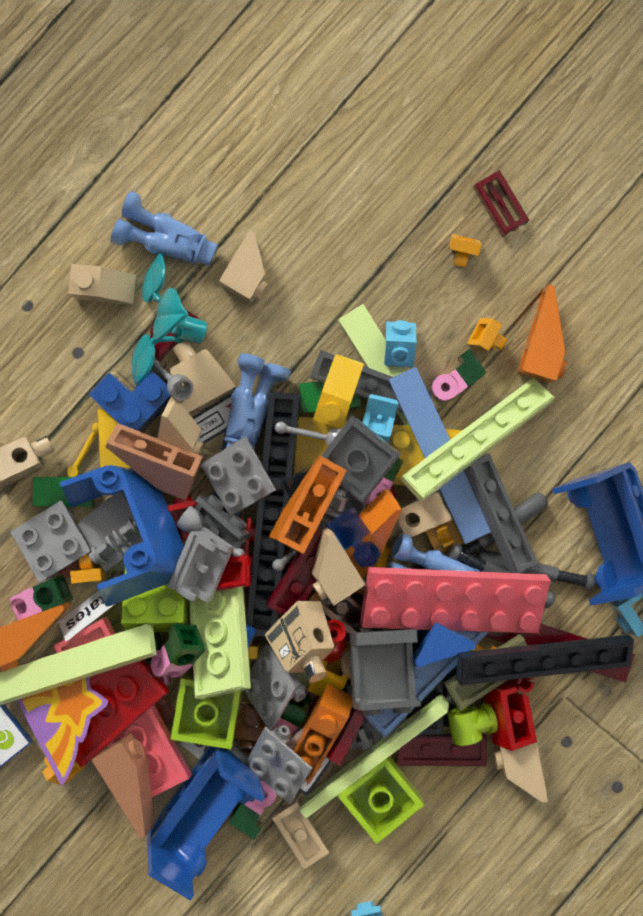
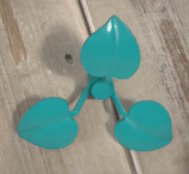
M158 253L156 259L148 268L142 284V298L144 302L150 303L154 299L159 304L158 314L153 326L154 337L150 339L149 335L144 334L138 341L132 355L131 372L136 387L148 376L155 358L154 346L158 342L174 341L181 343L182 340H187L200 344L207 331L206 321L188 316L189 314L183 307L175 289L168 288L163 296L160 297L159 291L163 287L165 280V263L163 255ZM170 332L175 334L174 336H166Z

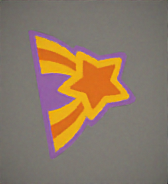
M89 677L17 700L61 785H64L72 770L77 755L78 743L84 741L90 719L108 704L107 699L90 688Z

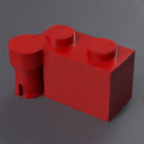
M533 677L507 680L484 695V701L493 708L498 723L497 732L491 734L493 744L513 751L537 743L529 696L523 694L529 693L534 688L535 682L529 681L533 680Z

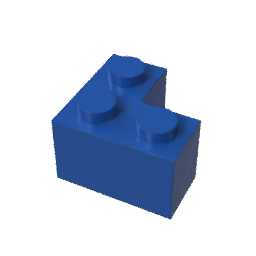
M153 371L148 374L133 392L115 375L108 373L89 394L118 423L142 433L165 410L171 398L167 391V383Z

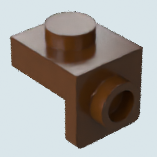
M240 703L233 744L234 747L239 748V751L249 754L252 752L263 729L267 727L253 705Z

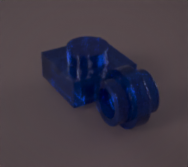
M354 507L346 510L326 525L335 534L344 550L353 546L355 549L354 558L361 567H371L377 563L380 552L374 543L363 542L362 538L371 532Z

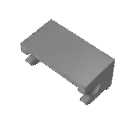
M211 531L190 532L168 587L176 590L190 601L194 602L196 597L205 602H211L234 547Z

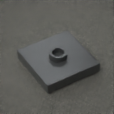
M353 415L321 456L347 470L340 486L364 503L402 454Z

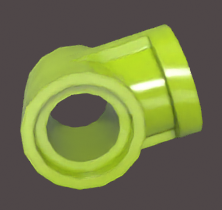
M488 703L480 705L478 709L474 706H467L461 711L458 708H454L447 713L452 742L455 745L475 744L482 740V733L492 734L497 732V718L493 708Z

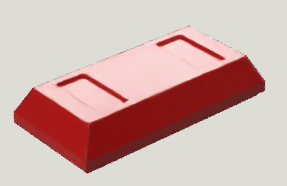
M250 555L229 558L216 591L251 585Z

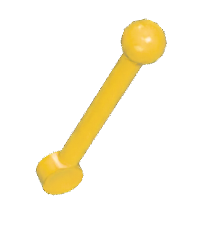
M98 422L92 425V432L74 465L68 467L67 475L69 477L79 475V466L95 437L99 434Z

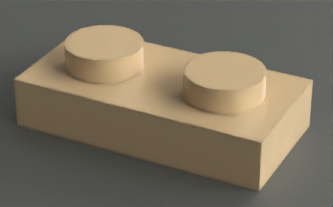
M296 799L273 814L272 819L302 867L306 869L328 855L330 849L309 817L305 818L299 811L301 803Z

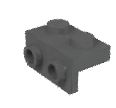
M199 495L195 501L198 504L195 506V509L203 516V526L234 548L241 549L252 535L246 530L248 525L238 516L233 514L231 517L223 510L225 505L215 496Z

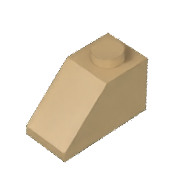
M249 230L219 282L222 287L252 304L255 298L261 299L268 284L265 283L267 278L255 232Z
M71 264L68 294L76 300L134 305L137 275L101 266Z
M171 396L161 415L158 439L200 455L204 444L199 441L202 429L181 402Z
M327 527L323 529L311 572L317 582L312 586L322 601L328 598L335 606L366 584L335 534Z
M537 743L513 751L497 745L498 751L493 752L497 770L502 769L508 780L542 803L548 802Z

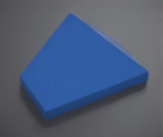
M436 622L413 653L414 666L419 668L458 655L460 652L476 649L475 643Z

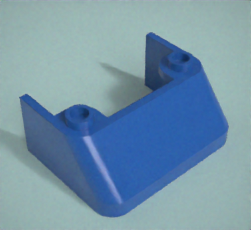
M627 462L571 480L553 488L554 495L567 491L568 499L572 504L580 509L586 507L604 563L598 567V571L595 574L596 583L602 592L589 599L590 604L597 605L633 598L642 593L643 489L635 467Z
M107 465L60 482L70 508L104 495L111 496L124 491L143 542L130 547L124 554L123 562L127 573L97 584L106 607L170 582L184 545L172 515L168 512V505L161 490H158L133 469Z
M208 746L191 770L193 775L180 785L155 820V825L147 835L148 876L190 901L194 897L192 880L195 876L199 877L207 865L205 848L237 803L246 804L248 801L252 802L255 799L262 802L265 798L259 777L229 749Z

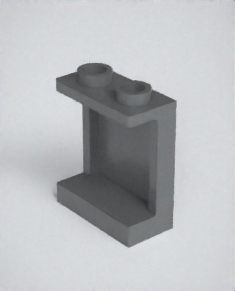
M416 629L349 632L352 706L354 709L362 711L363 716L381 715V709L393 708V713H411V707L421 706L420 699H416L412 643L418 642Z

